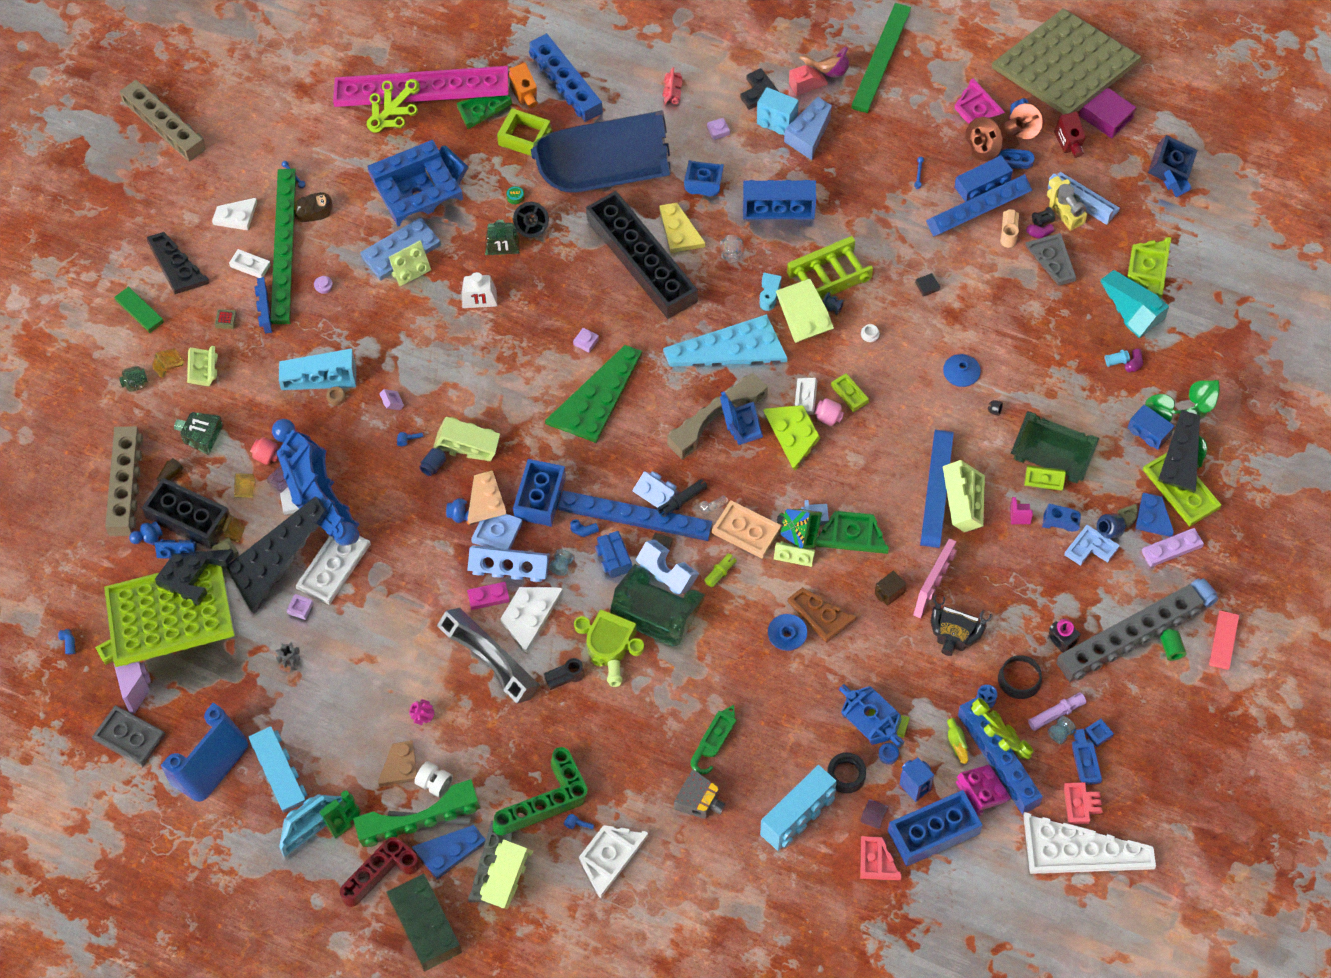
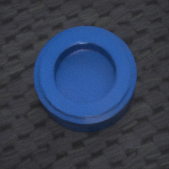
M892 743L883 744L878 753L880 761L888 765L894 764L899 757L897 746Z

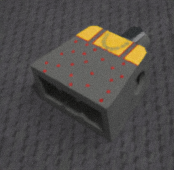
M692 769L674 801V809L706 819L711 810L721 815L726 803L717 799L719 788Z

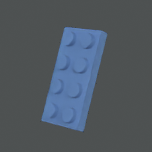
M420 217L361 251L360 254L381 281L394 272L389 256L418 241L422 242L425 254L441 246V241Z

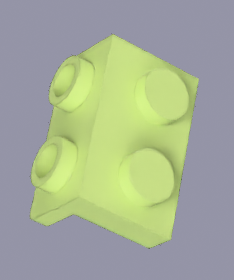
M211 346L209 350L190 347L188 351L187 383L210 386L211 382L216 379L217 369H215L218 354L215 353V346Z

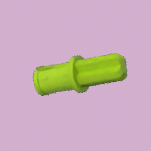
M727 553L719 564L714 565V569L705 578L706 585L714 587L737 562L736 558L734 557L730 560L733 555Z

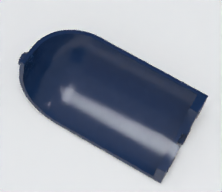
M663 110L558 130L537 139L531 149L532 158L536 160L538 170L544 180L552 187L564 192L588 191L669 176L671 174V163L667 160L668 156H670L669 143H665L667 128Z

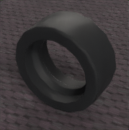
M843 752L831 759L827 773L837 781L836 791L850 794L858 791L863 786L866 779V766L858 755ZM842 763H850L858 769L859 776L854 782H841L835 776L836 767Z

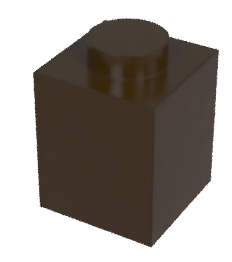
M893 570L876 583L875 595L879 601L884 602L888 606L905 593L907 584Z

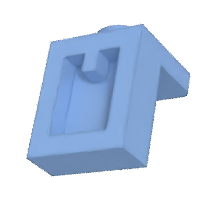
M809 500L804 501V507H801V509L822 512L820 525H825L829 522L827 504L809 505Z

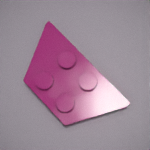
M974 78L970 80L969 86L963 91L961 98L955 104V110L968 124L975 118H990L1005 113Z

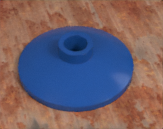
M957 354L946 360L943 373L951 384L958 387H967L973 385L979 379L981 369L979 363L973 357Z
M782 614L770 622L768 638L778 649L785 651L795 650L806 641L807 627L801 618L792 614ZM788 633L791 636L785 637L784 634Z

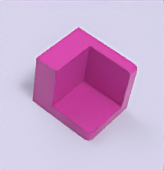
M1012 497L1010 504L1011 524H1030L1033 516L1030 504H1017L1016 497Z

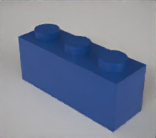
M999 156L957 176L954 188L966 202L1011 181L1013 170L1004 158Z

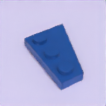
M472 825L412 846V850L436 880H438L482 847L486 839Z

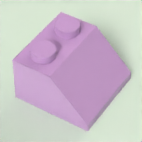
M140 661L115 667L122 698L131 714H135L150 691L148 683L151 682V678L146 670L145 663H140Z

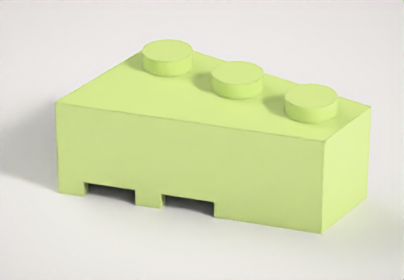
M506 840L499 843L495 855H497L496 861L491 863L488 870L490 877L488 882L483 884L480 895H482L481 900L508 909L518 887L517 883L521 873L524 874L526 869L524 864L527 856H532L533 850Z

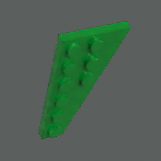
M624 345L545 420V424L597 443L642 356V351Z

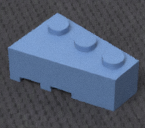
M817 97L785 128L784 142L812 160L819 141L831 119L832 105Z

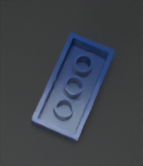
M816 180L743 181V219H815Z
M961 790L889 822L888 833L907 867L979 835L983 825L964 790Z

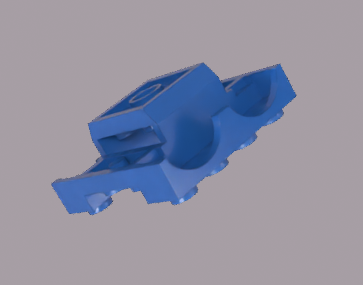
M433 140L367 166L369 175L397 227L401 225L406 217L413 213L425 212L430 214L445 200L453 198L460 201L463 200L462 190L455 178L453 179ZM426 170H427L428 174L430 175L432 181L434 182L435 186L432 184L430 178L428 177V175H427V173H426ZM415 191H420V193L413 195Z

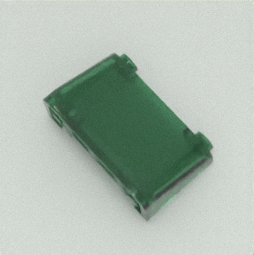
M1027 411L1010 453L1014 456L1013 459L1024 463L1026 460L1044 468L1065 470V476H1068V481L1076 484L1079 481L1083 482L1100 443V438L1093 435L1086 436L1083 432L1075 431L1046 420L1043 417L1040 419L1041 417L1036 416L1037 414Z
M634 564L615 588L610 613L636 623V631L668 645L678 646L684 639L698 613L705 594L696 590H689L685 593L684 598L649 584V572L645 568Z

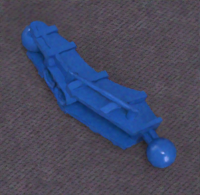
M288 419L277 420L273 424L272 435L277 441L284 442L277 451V456L292 497V503L300 509L315 496L320 498L328 514L319 526L327 534L333 536L336 543L341 546L356 543L359 539V531L357 529L359 523L353 520L349 512L350 507L342 504L331 488L334 481L327 477V450L317 445L310 439V436L296 431L292 421Z

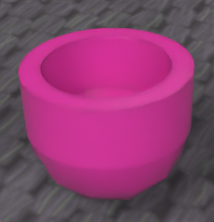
M1061 619L1057 624V630L1062 636H1069L1074 631V625L1068 619Z

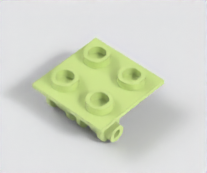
M421 241L389 256L394 271L392 275L397 279L399 286L431 271Z

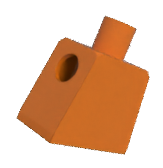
M526 62L509 68V86L521 105L527 103L529 108L535 107L538 104L536 100L537 86Z

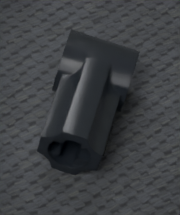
M571 658L564 665L543 674L548 687L552 690L571 681H581L584 677V669L579 659ZM573 668L579 669L577 672H570Z

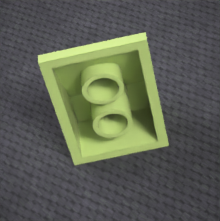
M811 279L776 291L795 343L834 328L828 311Z

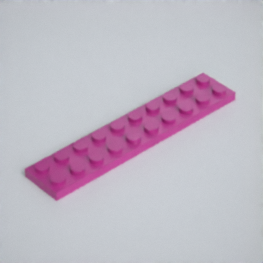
M508 66L335 77L333 104L334 107L371 105L370 96L373 93L378 94L381 97L380 104H384V90L382 89L384 81H390L393 84V101L406 88L405 84L410 79L417 80L421 88L417 94H410L403 102L508 95ZM411 83L409 88H414L415 84ZM387 84L385 89H389L390 84ZM378 97L373 98V102L378 100Z

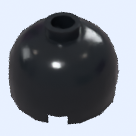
M533 201L525 202L515 210L513 223L517 232L522 236L529 238L538 237L548 228L549 214L540 203Z

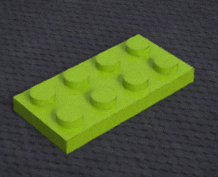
M1167 453L1143 467L1146 475L1189 527L1221 508L1220 502L1198 476L1195 493L1158 481Z

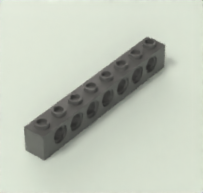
M1191 584L1060 654L1056 664L1069 682L1075 679L1077 681L1081 680L1091 670H1099L1104 663L1117 660L1124 652H1132L1137 645L1148 643L1155 635H1163L1165 630L1174 625L1175 627L1181 625L1190 616L1191 618L1196 617L1201 613L1204 602ZM1176 606H1181V607H1183L1184 609H1183V610L1178 609ZM1160 615H1165L1168 618H1162ZM1131 632L1135 636H1130L1128 633ZM1115 641L1119 645H1113L1111 642ZM1095 650H1099L1103 654H1097ZM1082 659L1086 663H1080L1078 660Z

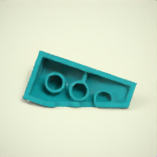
M1115 270L1101 279V284L1110 299L1114 301L1116 310L1122 315L1126 327L1138 338H1141L1166 318L1169 306L1153 292Z

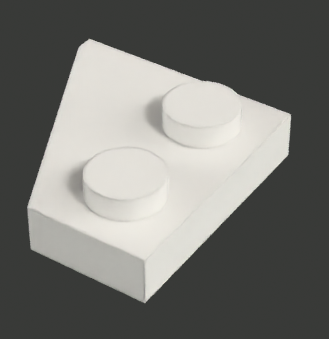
M252 198L217 206L212 220L213 225L248 230L257 205V199Z

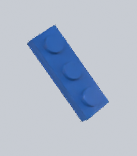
M264 277L257 278V286H254L256 297L259 296V301H256L257 310L261 312V316H258L259 326L263 327L266 334L272 333L267 286Z

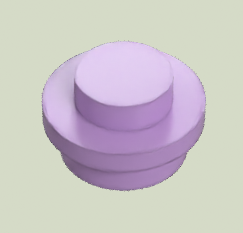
M327 276L318 277L314 282L315 289L321 294L328 293L333 285L332 280Z

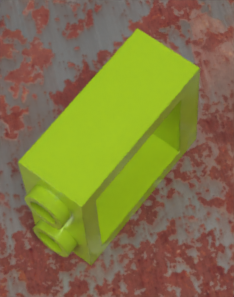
M511 108L497 134L498 145L532 156L531 149L535 141L531 142L512 136V133L518 123L540 130L535 139L536 141L542 136L552 133L550 120Z

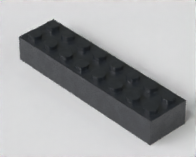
M617 191L586 207L587 221L667 319L698 302V289Z

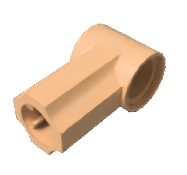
M1011 209L1003 212L1002 234L1000 238L1001 244L1008 248L1016 245L1019 232V213Z

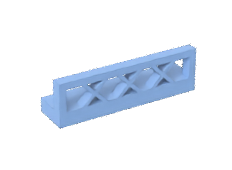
M1062 172L1058 175L1053 174L1049 179L1051 180L1056 176H1059L1062 181L1068 179L1071 182L1070 186L1074 188L1073 197L1077 203H1083L1086 207L1085 212L1106 225L1119 212V207Z

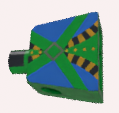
M786 509L785 514L780 513L777 517V523L782 525L781 535L800 548H815L822 512L805 509Z

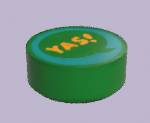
M518 186L510 187L506 192L507 201L511 204L521 203L524 200L523 189Z

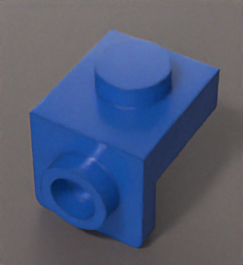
M1170 170L1164 172L1166 177L1164 183L1168 191L1172 189L1175 197L1192 189L1188 180H1175Z

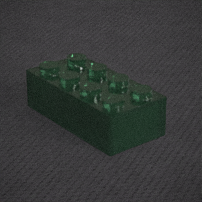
M425 874L419 875L386 892L388 900L424 972L462 953L460 944Z

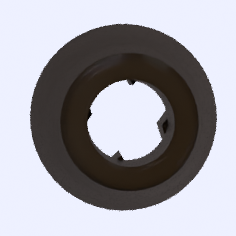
M174 458L170 461L167 460L156 480L160 482L164 478L172 481L182 473L184 467Z

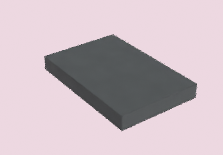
M115 705L94 733L92 739L143 767L166 734L164 731Z

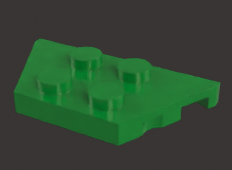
M835 511L832 514L829 522L825 524L822 532L817 537L815 547L888 554L889 547L883 539L881 529L877 526L874 514Z

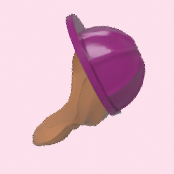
M846 46L836 56L827 57L819 62L807 55L800 56L799 58L806 65L812 66L825 73L826 76L833 78L843 76L849 68V60L846 55L848 47Z

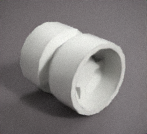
M430 761L422 765L415 778L416 785L425 790L429 788V792L438 798L445 795L453 781L452 774L443 769L439 771V767Z

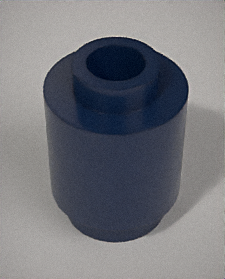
M432 448L420 462V470L427 476L436 474L447 460L445 452L440 448Z

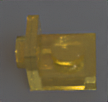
M176 348L156 352L152 366L154 371L162 378L165 377L168 369L183 366L184 359Z

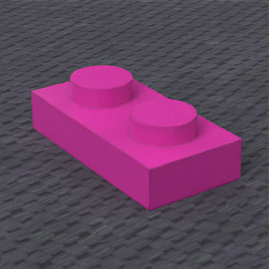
M506 582L467 590L471 610L510 602Z

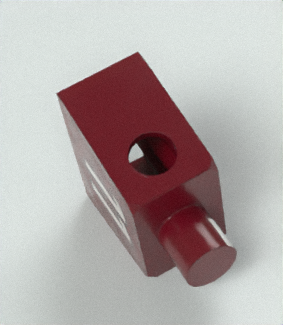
M1076 111L1060 115L1054 133L1063 152H1072L1074 158H1078L1084 154L1082 146L1086 139L1078 113Z

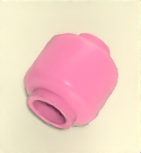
M826 398L823 401H819L814 414H816L818 421L833 426L836 422L840 423L844 412L841 411V404Z

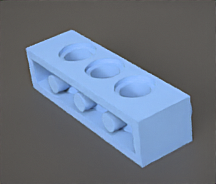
M473 545L469 550L468 571H473L474 575L492 573V577L502 578L504 575H511V579L522 580L523 577L531 578L530 581L542 582V579L548 577L550 554ZM486 557L493 559V567H488L485 564ZM506 559L513 562L512 569H507L504 566ZM525 561L532 564V571L524 569L523 563Z

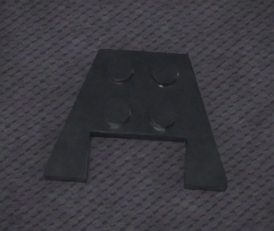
M228 549L173 554L156 576V585L172 593L177 592L181 594L182 598L186 600L189 598L194 604L200 605L207 595L206 588L193 585L209 564L227 567L235 556L234 551Z

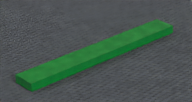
M899 3L894 4L852 102L851 109L864 113L869 112L909 17L911 7Z

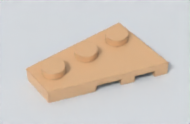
M493 471L474 475L468 513L469 524L505 515V506Z

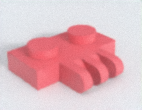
M1085 783L1064 784L1068 824H1089V814H1101L1103 812L1101 807H1094L1102 805L1101 800L1097 799L1101 797L1100 792H1086Z

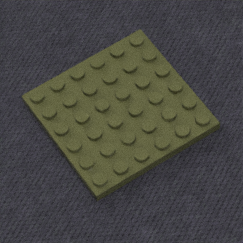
M1063 8L992 63V69L1064 115L1078 112L1092 99L1140 63L1141 56Z

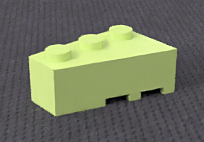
M445 417L437 432L433 448L449 451V454L456 456V453L467 454V458L491 461L496 452L500 434L491 429L477 427L473 423H465L453 417Z
M962 460L943 466L952 524L963 532L982 527L985 475Z

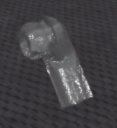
M723 495L710 503L702 501L699 504V509L702 510L703 514H709L728 504V499Z

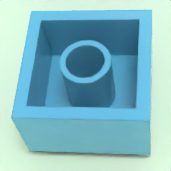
M767 87L757 102V124L778 134L785 135V128L798 117L799 100Z

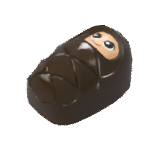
M324 192L309 194L294 202L295 215L300 222L325 219L329 217L333 207L331 197Z

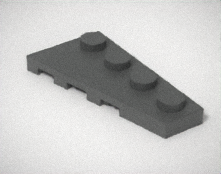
M503 820L498 821L502 825L507 824ZM493 821L490 823L468 902H486L481 900L482 895H480L483 884L487 883L490 877L488 870L491 863L496 861L497 855H495L497 846L503 840L512 842V832L506 835L496 834L492 828Z

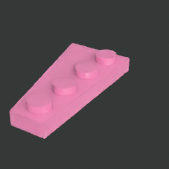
M952 539L947 541L920 590L914 616L921 619L929 601L932 600L935 588L939 587L942 581V574H946L949 568V560L953 561L957 550L954 549L956 541Z

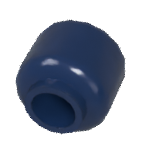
M1111 513L1100 516L1096 528L1104 538L1114 539L1124 534L1126 524L1122 516Z

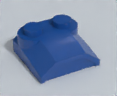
M689 160L684 179L685 190L690 194L707 196L719 194L724 164Z

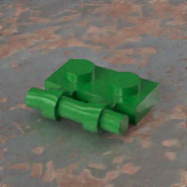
M348 791L341 793V802L335 799L319 811L335 839L352 827L350 821L353 818L361 816L359 806L355 804L353 795Z

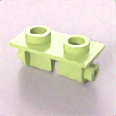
M783 541L776 543L775 560L812 567L815 549L794 547L795 544L784 543Z

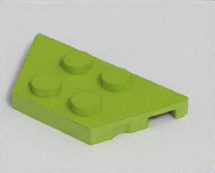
M1167 237L1164 241L1159 242L1153 240L1144 244H1134L1131 250L1127 278L1153 292L1159 298H1162L1171 237Z
M800 405L764 409L763 411L792 468L797 470L798 464L803 457H807L811 452V448L820 440V436L805 407Z

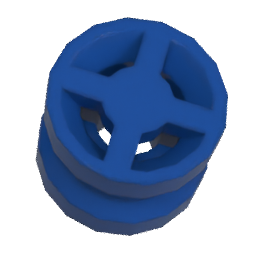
M982 685L978 689L976 697L983 699L989 708H992L996 703L997 690L991 685Z

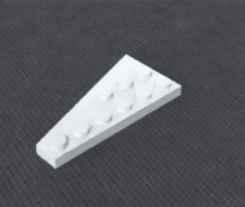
M1024 812L1030 874L1155 869L1156 867L1153 846L1130 840H1120L1112 835L1107 834L1105 836L1093 830L1067 823L1053 822L1048 818H1038Z

